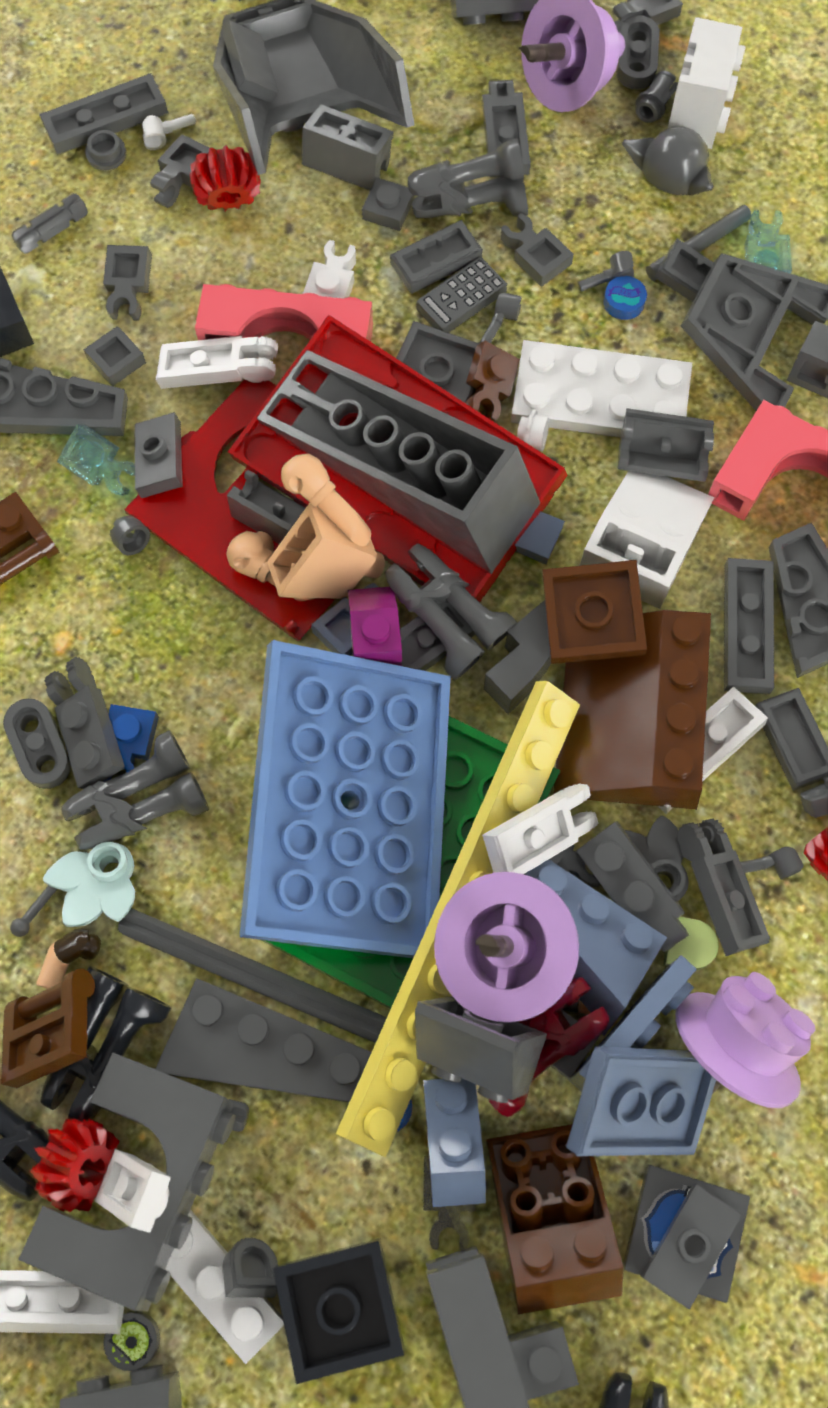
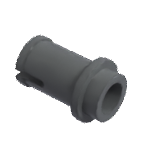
M658 72L647 91L640 93L636 98L635 112L643 122L652 123L660 120L665 114V105L678 86V82L673 83L676 77L671 72Z

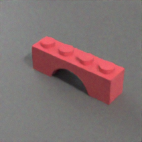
M203 284L195 331L198 340L235 336L260 338L270 333L282 331L294 332L311 339L327 316L330 315L371 342L373 331L372 301H363L355 297H324L314 293H285L269 288L256 290L236 288L229 284H221L219 286Z

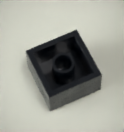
M381 1238L279 1264L273 1268L296 1384L404 1356L405 1346Z

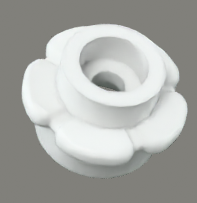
M533 410L529 418L521 417L517 437L538 451H543L548 435L549 416L537 415V410Z

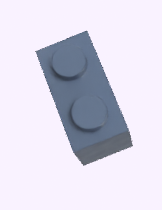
M461 1078L460 1082H452L445 1079L423 1080L433 1207L486 1203L485 1164L476 1084Z

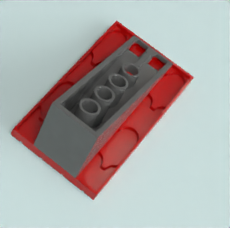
M330 315L327 316L228 450L233 460L243 465L247 470L257 474L259 478L291 497L294 502L305 508L308 506L309 501L301 494H293L284 488L281 480L282 467L296 455L311 454L317 457L327 470L330 481L336 486L334 490L359 514L370 528L371 541L375 551L382 553L386 562L391 565L397 564L413 581L423 586L429 578L418 568L417 564L408 554V550L414 545L421 544L435 553L450 569L460 574L459 577L469 584L465 589L478 602L482 601L481 599L487 594L498 578L507 561L511 559L517 550L515 544L540 511H544L553 498L555 491L559 489L567 477L563 466Z

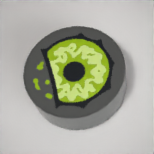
M139 1311L123 1314L120 1334H105L104 1351L107 1359L113 1366L124 1371L137 1370L145 1366L154 1358L160 1345V1332L156 1322L148 1314Z

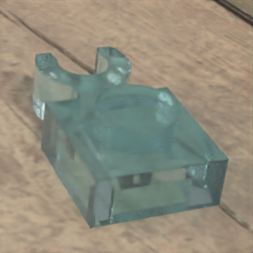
M754 210L748 225L750 234H748L744 244L745 260L791 274L790 235H778L783 223L781 211L775 210L771 224H765L759 218V210Z
M85 424L76 425L57 460L59 464L92 486L100 485L104 478L107 488L116 495H128L130 492L127 487L120 483V473L125 471L127 474L135 476L134 463L129 461L118 462L114 459L119 447Z

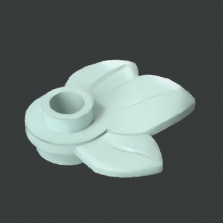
M100 843L90 853L70 852L55 862L43 877V881L47 885L67 892L62 909L63 923L67 927L88 925L95 921L103 912L111 920L119 922L130 911L135 900V889L129 879L134 871V859L130 851L119 843ZM118 863L117 868L113 871L103 872L107 864Z

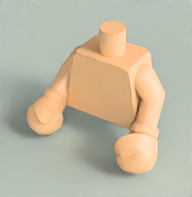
M311 454L296 455L282 467L281 480L284 488L293 494H301L309 501V504L277 549L273 552L274 543L272 537L266 532L258 531L254 533L245 531L232 539L226 552L229 565L235 571L254 579L257 578L263 584L268 581L276 586L279 597L294 598L297 601H306L314 598L342 599L348 596V590L354 589L362 577L378 578L383 573L385 567L383 554L375 551L371 541L370 528L359 514L334 490L336 486L330 481V477L322 462Z

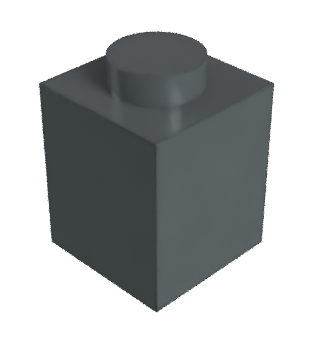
M558 1321L508 1335L527 1401L579 1385L564 1330Z

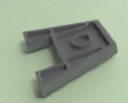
M721 253L712 264L681 327L755 411H757L763 400L773 405L785 407L794 388L760 367L759 364L787 309L812 325L815 321L824 324L828 320V285Z

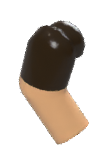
M79 928L74 929L52 943L35 985L49 989L61 983L71 962L79 957L85 960H92L98 955L101 947L100 938L95 934H89L87 929Z

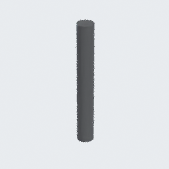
M742 205L684 243L697 252H701L752 218L751 211L746 205ZM666 255L646 267V273L652 281L658 280L654 276Z

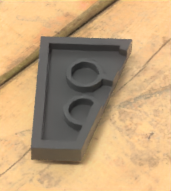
M812 522L773 539L768 547L771 561H773V571L797 678L828 664V548Z

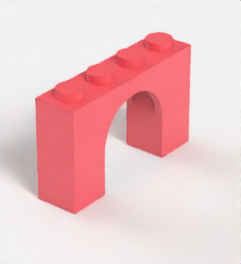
M763 400L713 481L708 495L714 497L712 504L745 521L764 487L778 474L789 470L803 469L817 472L828 478V430L821 426H814L794 416L785 407L773 405Z

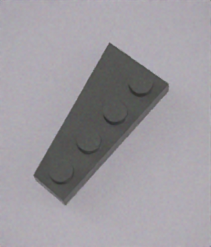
M0 358V433L124 436L128 404L125 389L74 376L66 379L52 375L50 370L38 367L30 370L14 366L10 360Z
M196 978L155 1069L171 1076L350 1102L372 1052Z

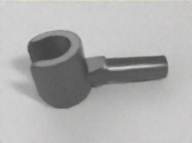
M620 251L613 254L610 258L611 269L604 270L602 273L579 281L580 291L582 292L605 282L608 283L619 276L633 277L634 264L632 253Z
M501 293L498 296L494 316L479 344L483 341L492 342L502 326L503 319L518 320L521 309V296L509 293Z
M788 846L782 847L768 856L741 862L744 873L766 870L774 866L780 880L800 872L804 867L797 851Z

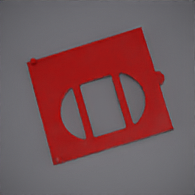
M244 379L197 431H189L181 437L183 487L141 498L138 494L124 511L128 516L140 520L152 534L290 637L300 641L312 627L311 624L319 619L335 599L314 598L306 601H297L294 598L279 597L276 586L266 581L263 584L257 578L254 579L235 571L229 565L226 555L228 546L234 537L245 531L254 533L257 531L231 517L227 495L233 486L240 490L243 489L246 482L244 476L247 469L242 472L224 493H219L215 483L217 462L225 447L242 433L276 387L269 380L252 383ZM273 541V543H274L273 552H274V551L277 549V547L279 546V544Z

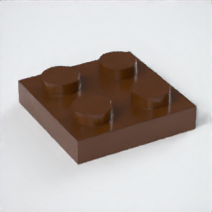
M637 560L542 569L551 664L646 655L647 645Z

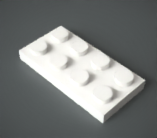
M523 340L511 422L520 423L521 417L529 418L531 412L537 410V415L549 416V428L621 437L626 408L686 417L692 362Z

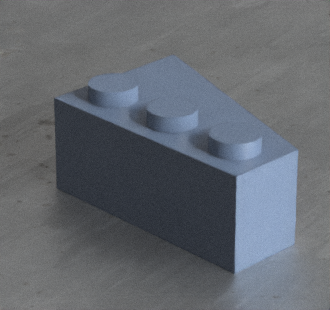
M548 859L528 871L526 875L542 881L553 889L565 902L573 916L579 939V957L573 979L582 977L591 987V990L579 999L591 1013L600 1007H604L607 1011L610 1021L602 1033L605 1036L628 1005L667 937Z

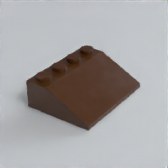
M673 610L643 613L647 645L646 655L566 663L563 692L579 703L580 707L556 760V768L561 771L554 783L553 795L568 786L587 784L591 794L587 800L661 807L671 805L673 808L697 810L703 780L711 613Z

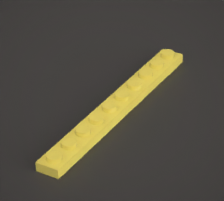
M536 681L337 1129V1135L385 1158L426 1065V1062L417 1059L415 1009L418 1001L452 996L439 975L435 960L434 941L439 918L448 901L459 889L478 877L493 873L483 834L538 804L580 707L579 703L549 681Z

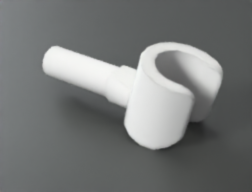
M190 114L163 122L157 116L146 117L142 124L145 147L149 150L161 149L167 141L165 134L196 124L194 115Z

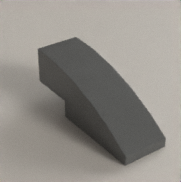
M545 600L507 631L505 649L509 654L485 674L484 690L507 714L512 712L530 694L536 681H540L551 665Z

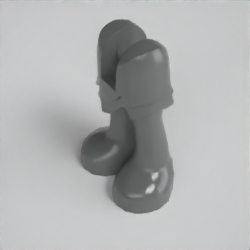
M518 138L505 141L495 151L469 161L451 165L449 160H445L442 163L438 162L434 165L418 169L408 177V189L411 194L417 196L412 201V209L416 218L461 216V214L473 213L471 208L473 206L490 202L505 203L511 214L515 217L520 213L526 216L529 215ZM488 176H501L467 187L464 183L470 180Z
M416 544L408 550V554L429 580L419 588L411 577L395 563L385 571L386 580L401 604H404L409 612L416 613L439 638L447 651L444 668L447 674L451 676V679L455 681L466 673L484 655L485 651L438 604L449 603L469 624L487 650L492 649L507 636V631L518 622L507 612H492L483 606L465 589L469 584L459 577V573L450 569L431 550L421 544Z
M170 730L160 734L155 739L154 755L146 762L105 782L98 781L94 785H89L70 797L63 804L61 811L66 821L77 819L96 809L102 819L101 823L89 827L74 837L79 849H93L96 845L103 842H113L122 837L133 836L135 832L148 829L142 824L171 812L184 810L195 816L209 810L205 796L191 772L177 779L169 787L133 805L123 801V799L191 769Z

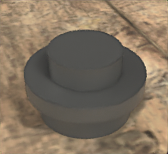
M99 130L88 138L85 154L92 167L107 171L119 167L124 162L126 148L122 139L114 132Z

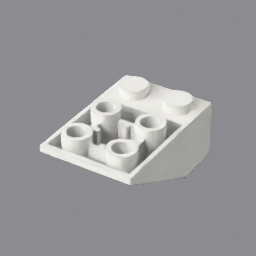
M628 471L600 517L584 549L580 565L637 560L641 601L660 609L714 497L667 476Z

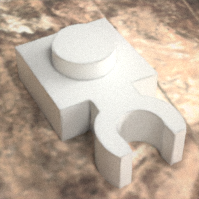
M329 240L324 247L325 264L313 263L303 293H314L324 297L346 298L350 296L354 284V271H351L356 263L355 246L350 245L347 254L338 257L335 256L334 241Z

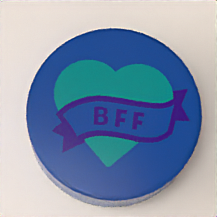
M616 277L606 287L603 299L604 307L614 318L620 320L633 319L642 313L647 298V291L644 284L634 277Z

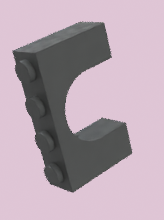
M112 1052L90 1102L107 1111L146 1126L158 1138L166 1157V1174L171 1177L168 1184L169 1198L165 1210L160 1217L155 1219L149 1233L130 1226L116 1230H105L59 1209L42 1206L18 1260L131 1310L148 1311L151 1303L157 1304L161 1300L170 1279V1271L165 1270L174 1248L181 1249L189 1235L193 1218L189 1217L188 1214L196 1195L202 1197L211 1182L214 1165H211L210 1161L218 1143L224 1145L228 1140L236 1116L231 1113L234 1104L227 1098Z
M473 1246L427 1261L428 1281L464 1407L529 1408L484 1255L482 1253L479 1254L477 1247Z

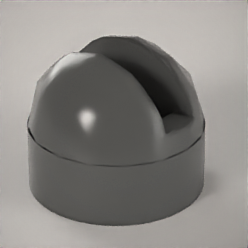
M123 516L117 518L114 522V527L110 530V537L113 544L122 554L130 556L139 553L147 546L150 532L140 520L132 516Z

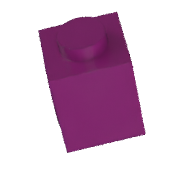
M390 586L348 590L353 656L402 666V645L395 593L391 590Z

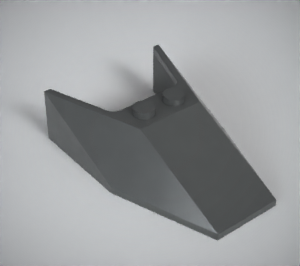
M273 0L224 15L213 68L258 175L266 173L273 134L281 130L284 132L299 130L320 104L338 111L360 108L406 128L415 126L404 60L366 18L316 0ZM228 20L262 34L279 92L271 103L238 90L222 34V29Z

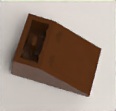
M573 1124L486 1139L518 1315L622 1296L624 1268L595 1156H577L566 1147Z

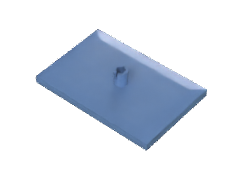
M272 640L267 645L239 937L414 958L440 896L451 676Z

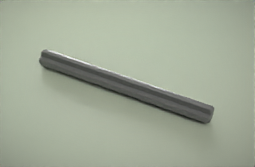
M131 908L126 916L119 921L118 931L125 936L376 1043L387 1019L383 1015Z

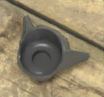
M671 127L660 132L656 138L623 140L622 145L631 156L635 165L643 171L648 182L659 190L673 195H697L702 192L711 191L714 188L711 172L707 166L709 161L708 146L694 130L687 127Z

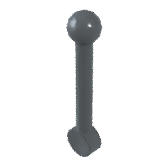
M48 885L23 917L12 921L10 925L11 933L17 937L25 936L30 929L29 923L57 889Z

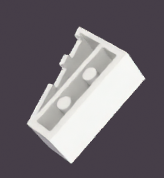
M695 17L682 72L678 81L667 129L671 127L690 128L701 136L710 149H712L716 132H725L731 108L724 107L725 101L732 102L738 80L737 76L732 75V71L740 70L746 47L739 45L742 31L741 26Z

